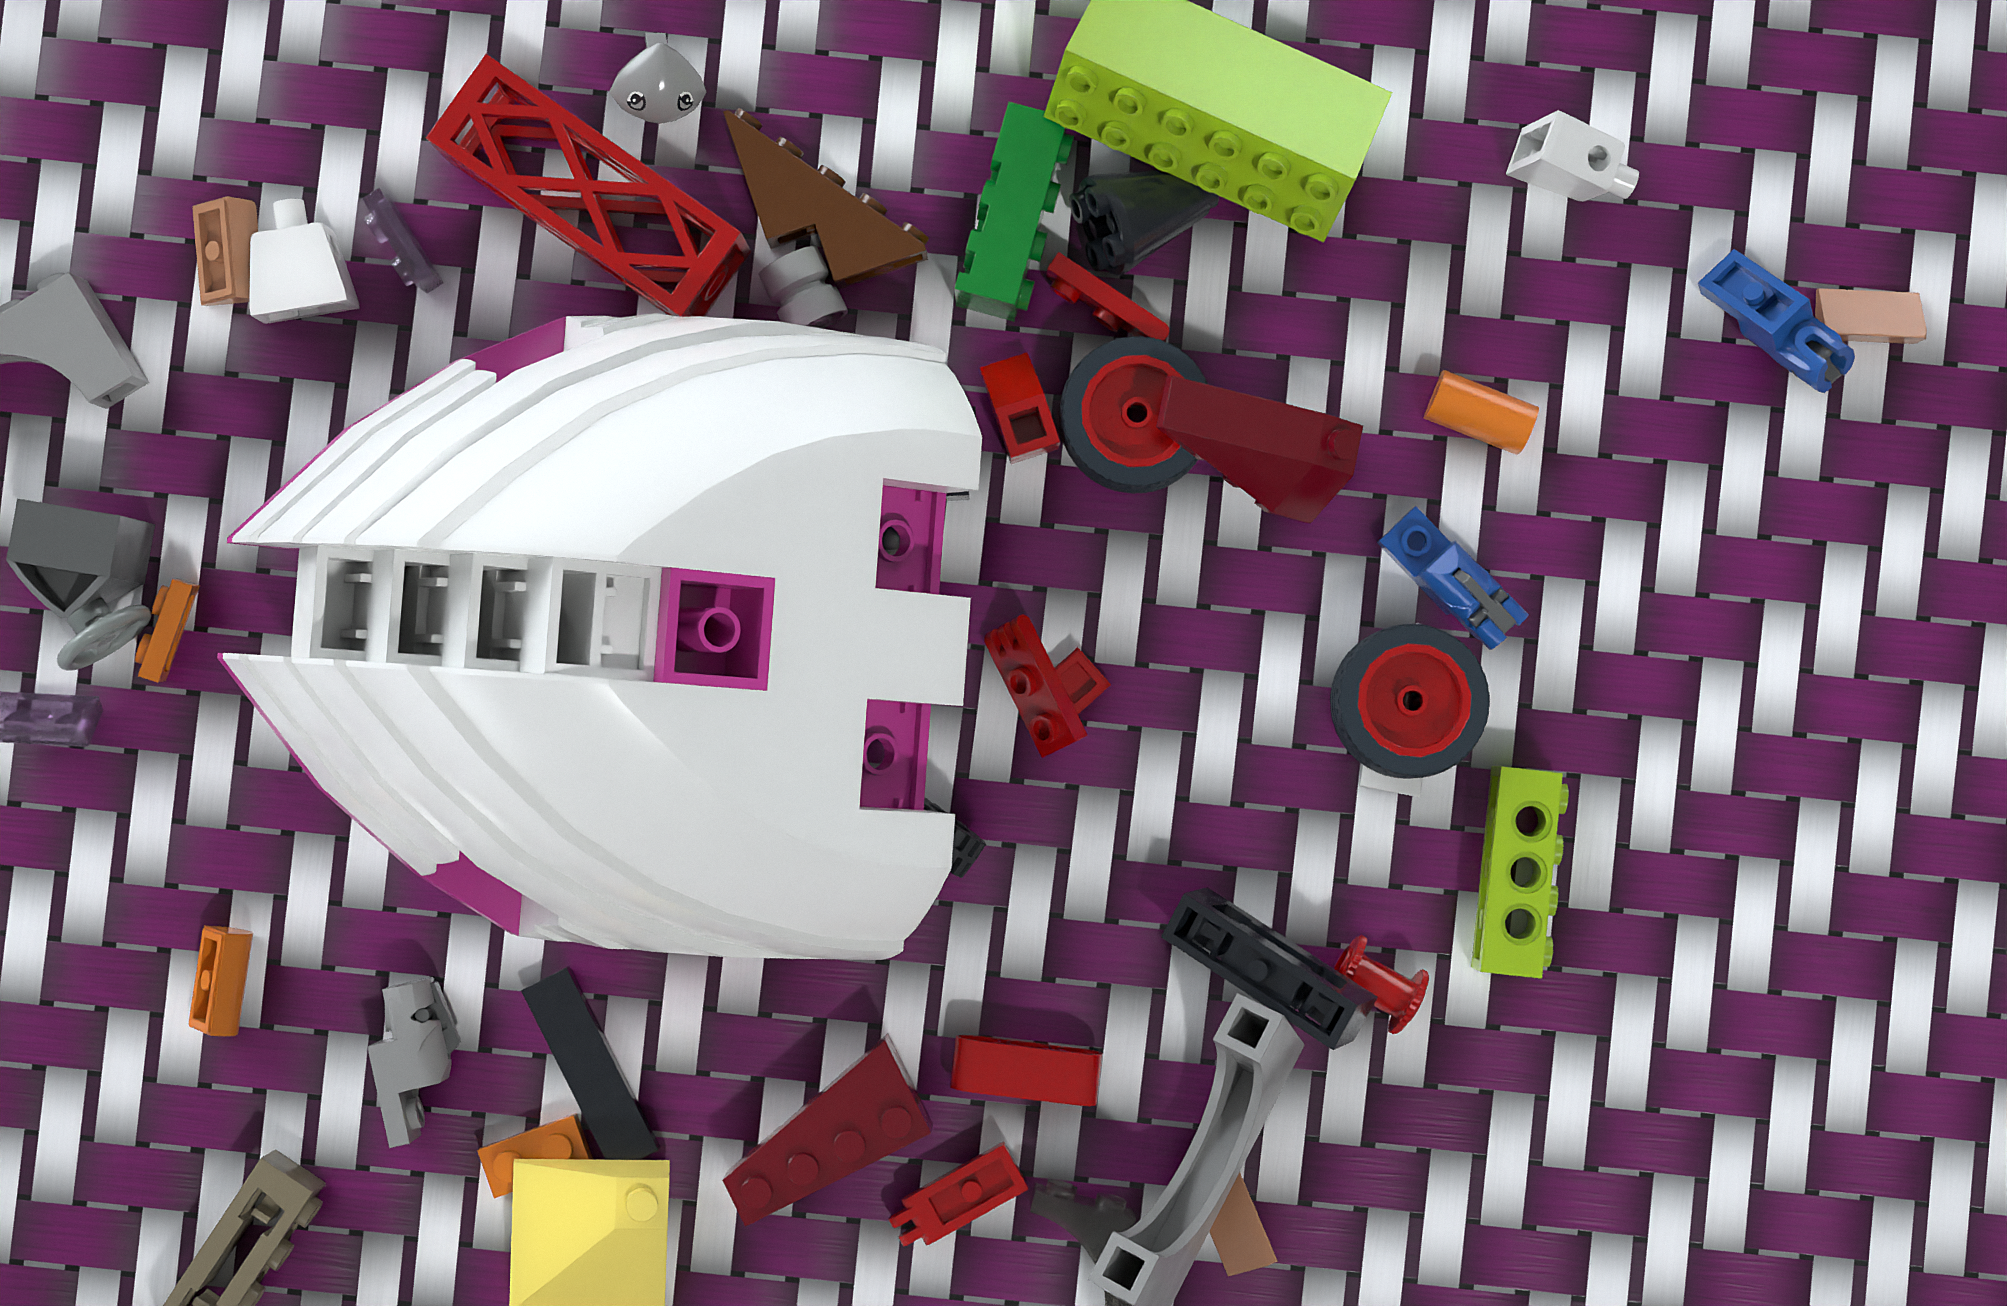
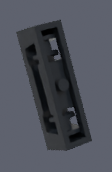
M1208 887L1183 894L1161 936L1269 1009L1284 1015L1289 1022L1332 1050L1355 1040L1378 998ZM1306 1015H1308L1309 1017H1311L1312 1019H1314L1315 1021H1317V1022L1320 1023L1321 1025H1319V1024H1317L1316 1022H1314L1313 1020L1309 1019L1308 1017H1306Z

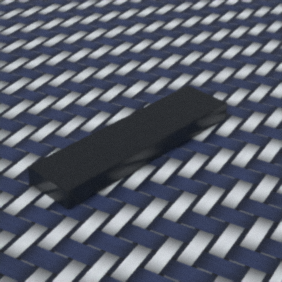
M570 966L521 990L605 1159L640 1160L659 1150L660 1145Z

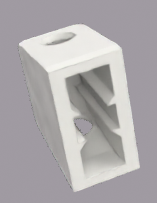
M1557 110L1522 128L1506 175L1584 202L1607 192L1623 199L1628 198L1637 184L1639 171L1620 163L1625 149V144L1621 140Z
M284 199L274 202L273 208L277 229L255 232L251 236L250 315L268 324L359 309V301L334 231L324 223L308 224L305 204L302 199Z

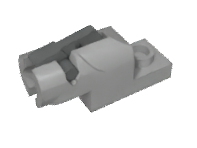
M433 977L382 989L385 1002V1031H391L393 1038L380 1040L367 1047L389 1148L409 1144L421 1136L420 1128L425 1125L424 1109L420 1098H413L412 1090L438 1084L449 1078L452 1062L450 1054L461 1043V1038L447 1007L448 1005L437 981H434Z

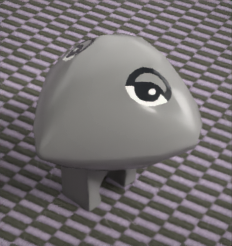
M645 33L646 49L631 59L618 72L609 92L622 110L635 117L658 124L673 122L694 111L707 92L701 76L689 61L667 45L666 33Z

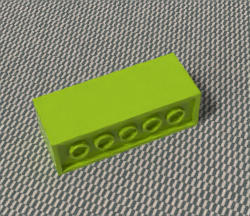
M1091 0L1064 51L1044 117L1067 129L1074 130L1099 141L1111 149L1121 151L1154 166L1160 171L1168 172L1201 187L1207 192L1217 194L1254 213L1266 216L1303 235H1308L1324 243L1358 176L1393 92L1187 0Z

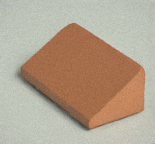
M227 196L192 206L201 305L213 306L250 302V241L252 234L258 232L255 202Z
M1821 288L1816 290L1815 318L1841 336L1842 341L1916 344L1926 340L1927 328L1919 293Z
M1239 1172L1209 1231L1228 1276L1278 1262Z

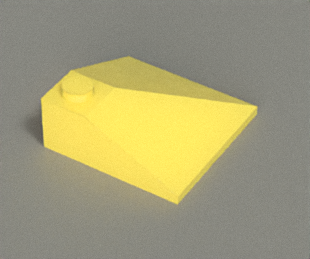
M514 1159L509 1306H665L670 1160Z

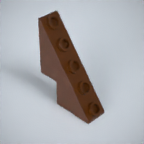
M737 108L734 114L729 110L723 111L766 240L771 249L819 234L838 290L928 260L925 245L929 238L918 228L908 222H904L899 227L887 219L885 214L888 210L882 204L865 193L858 199L843 189L846 183L845 180L828 167L821 165L816 170L802 161L804 153L787 139L779 136L777 141L774 142L760 132L763 125L746 111Z

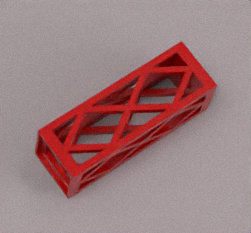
M488 54L484 55L426 137L452 165L666 315L705 317L751 253L746 240L738 229ZM494 85H496L498 90L489 103H482ZM503 118L541 120L552 128L500 125ZM472 119L474 124L458 145L455 140L469 120ZM502 138L559 142L574 179L518 175ZM483 147L493 169L476 158ZM580 147L629 182L594 180ZM524 189L581 193L583 198L527 194ZM600 194L651 197L658 202L602 199ZM550 209L589 211L603 246ZM609 213L668 216L685 256L626 253ZM686 222L711 238L701 253H699ZM632 266H635V267H651V268H666V269H682V270H688V271H687V272H674V271L643 270V269H634ZM656 283L676 284L677 287L670 294Z

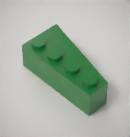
M1008 102L991 161V178L986 180L977 213L978 226L977 229L971 230L967 243L963 266L966 270L965 273L959 272L954 288L956 306L1013 322L1015 321L1018 309L1028 310L1035 281L1026 279L1031 260L1041 261L1048 232L1039 230L1044 211L1054 213L1061 188L1060 183L1052 181L1057 163L1067 165L1074 140V135L1066 133L1067 128L1045 118V111Z

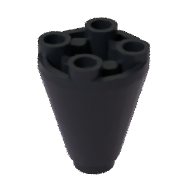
M1160 170L1091 175L1082 180L1079 184L1078 192L1069 195V206L1072 215L1078 223L1083 224L1089 241L1086 243L1085 250L1091 267L1097 272L1106 269L1110 274L1121 275L1130 271L1204 218L1209 213V210L1216 207L1219 202V195L1207 192L1199 186Z

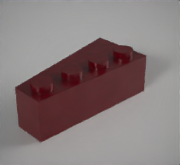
M887 1033L871 1049L857 1061L853 1062L835 1080L811 1098L786 1122L775 1129L728 1170L722 1181L745 1227L932 1133L933 1123L889 1034Z

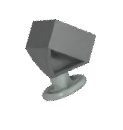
M17 498L6 561L30 592L60 618H66L67 623L76 634L59 652L57 656L58 666L66 671L84 668L107 657L135 638L151 619L150 609L144 605H132L112 612L107 603L145 584L155 524L120 515Z

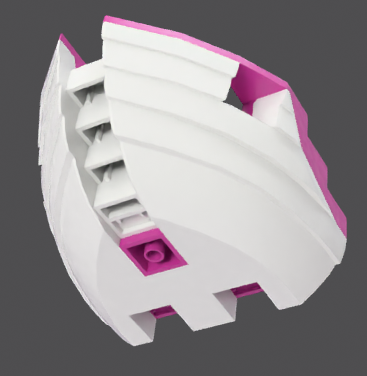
M659 313L622 318L611 316L562 317L455 360L348 426L227 537V543L299 550L291 657L218 653L217 658L319 790L414 874L512 935L551 941L576 942L607 949H634L729 958L883 960L891 958L903 952L904 940L916 929L930 909L952 866L955 814L924 810L931 704L963 706L971 598L939 595L946 493L978 490L982 435L974 412L960 383L945 364L946 353L931 345L778 321L701 316L678 317ZM890 526L897 531L900 538L899 548L893 555H889L882 544L883 533ZM878 739L884 747L885 755L882 763L878 767L873 768L867 760L866 753L870 743Z

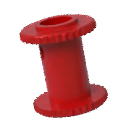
M1363 935L1357 936L1344 949L1334 969L1378 997L1373 1006L1391 1015L1388 1032L1397 1034L1405 1028L1418 1011L1429 983V974L1424 969H1420L1410 980L1384 964L1368 958L1364 954L1367 938Z

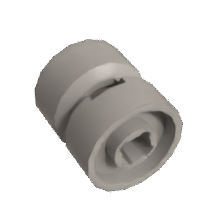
M817 246L804 247L784 255L767 265L758 274L770 300L782 303L777 312L781 322L825 329L848 313V309L838 289L830 284H825V280L830 273Z

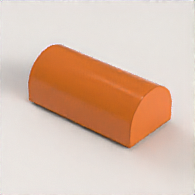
M1443 370L1440 373L1423 418L1518 455L1524 449L1532 433L1539 407Z
M204 925L190 1009L189 1027L210 1036L238 1035L253 940L252 931Z

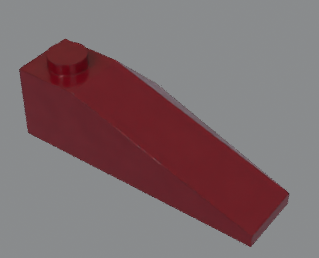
M1166 376L1156 425L1160 431L1196 459L1205 460L1224 475L1222 479L1232 487L1241 488L1256 500L1254 504L1266 513L1309 524L1353 477L1363 425L1326 413L1176 376Z

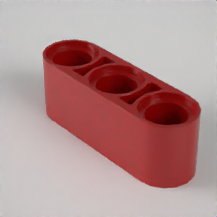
M956 1035L950 1088L964 1092L1079 1106H1095L1098 1099L1103 1053L1068 1046L976 1035Z

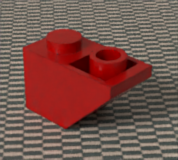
M1028 352L980 367L979 369L1010 464L1059 449L1060 440Z

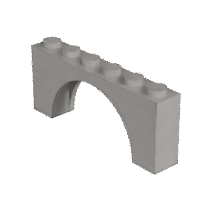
M70 272L66 274L56 273L42 280L37 285L38 291L27 298L12 300L0 306V364L33 362L48 365L68 378L81 391L88 403L108 409L149 383L88 281Z
M1236 994L1213 1038L1217 1049L1214 1082L1204 1115L1183 1161L1162 1195L1147 1214L1130 1229L1123 1232H1112L1088 1278L1090 1282L1131 1306L1172 1305L1305 1045L1284 1015L1241 994Z

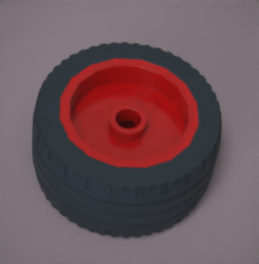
M1134 336L1119 338L1091 351L1076 365L1070 374L1060 402L1059 427L1061 437L1074 464L1095 483L1122 493L1153 492L1181 479L1198 461V459L1156 427L1166 376H1176L1208 384L1195 362L1179 348L1151 337ZM1131 406L1141 407L1140 413L1141 416L1146 417L1145 420L1139 423L1131 421L1127 416Z
M1401 624L1375 632L1361 640L1347 653L1334 676L1330 694V711L1337 735L1344 747L1357 761L1382 775L1411 779L1440 774L1461 762L1473 750L1484 732L1489 716L1490 692L1486 675L1482 670L1483 668L1476 656L1473 655L1465 644L1438 628L1422 624ZM1410 691L1416 695L1412 700L1413 705L1417 708L1415 711H1410L1403 705V696Z

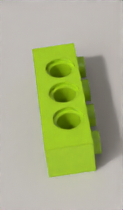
M1491 766L1471 967L1480 972L1542 979L1543 967H1549L1551 964L1553 940L1551 936H1546L1548 916L1555 915L1558 905V888L1552 885L1553 866L1561 863L1563 855V836L1557 834L1559 814H1565L1569 796L1568 785L1562 784L1563 773ZM1529 806L1536 812L1538 823L1533 832L1523 835L1516 827V816L1521 809ZM1525 857L1532 865V876L1527 883L1517 886L1511 878L1510 870L1516 860ZM1522 909L1527 916V926L1521 934L1510 936L1505 927L1506 917L1511 911Z

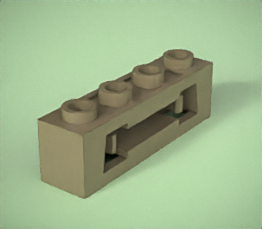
M274 1150L261 1157L163 1306H188L197 1291L214 1280L254 1218L256 1217L267 1225L269 1221L279 1216L282 1211L280 1209L282 1208L285 1212L277 1224L261 1235L221 1297L207 1289L192 1302L193 1306H255L266 1290V1287L261 1285L260 1282L268 1270L272 1268L277 1271L292 1252L295 1245L288 1240L297 1226L307 1227L321 1208L323 1201L317 1198L326 1182L278 1150ZM264 1192L266 1196L264 1197L262 1202L256 1208H254V1205Z

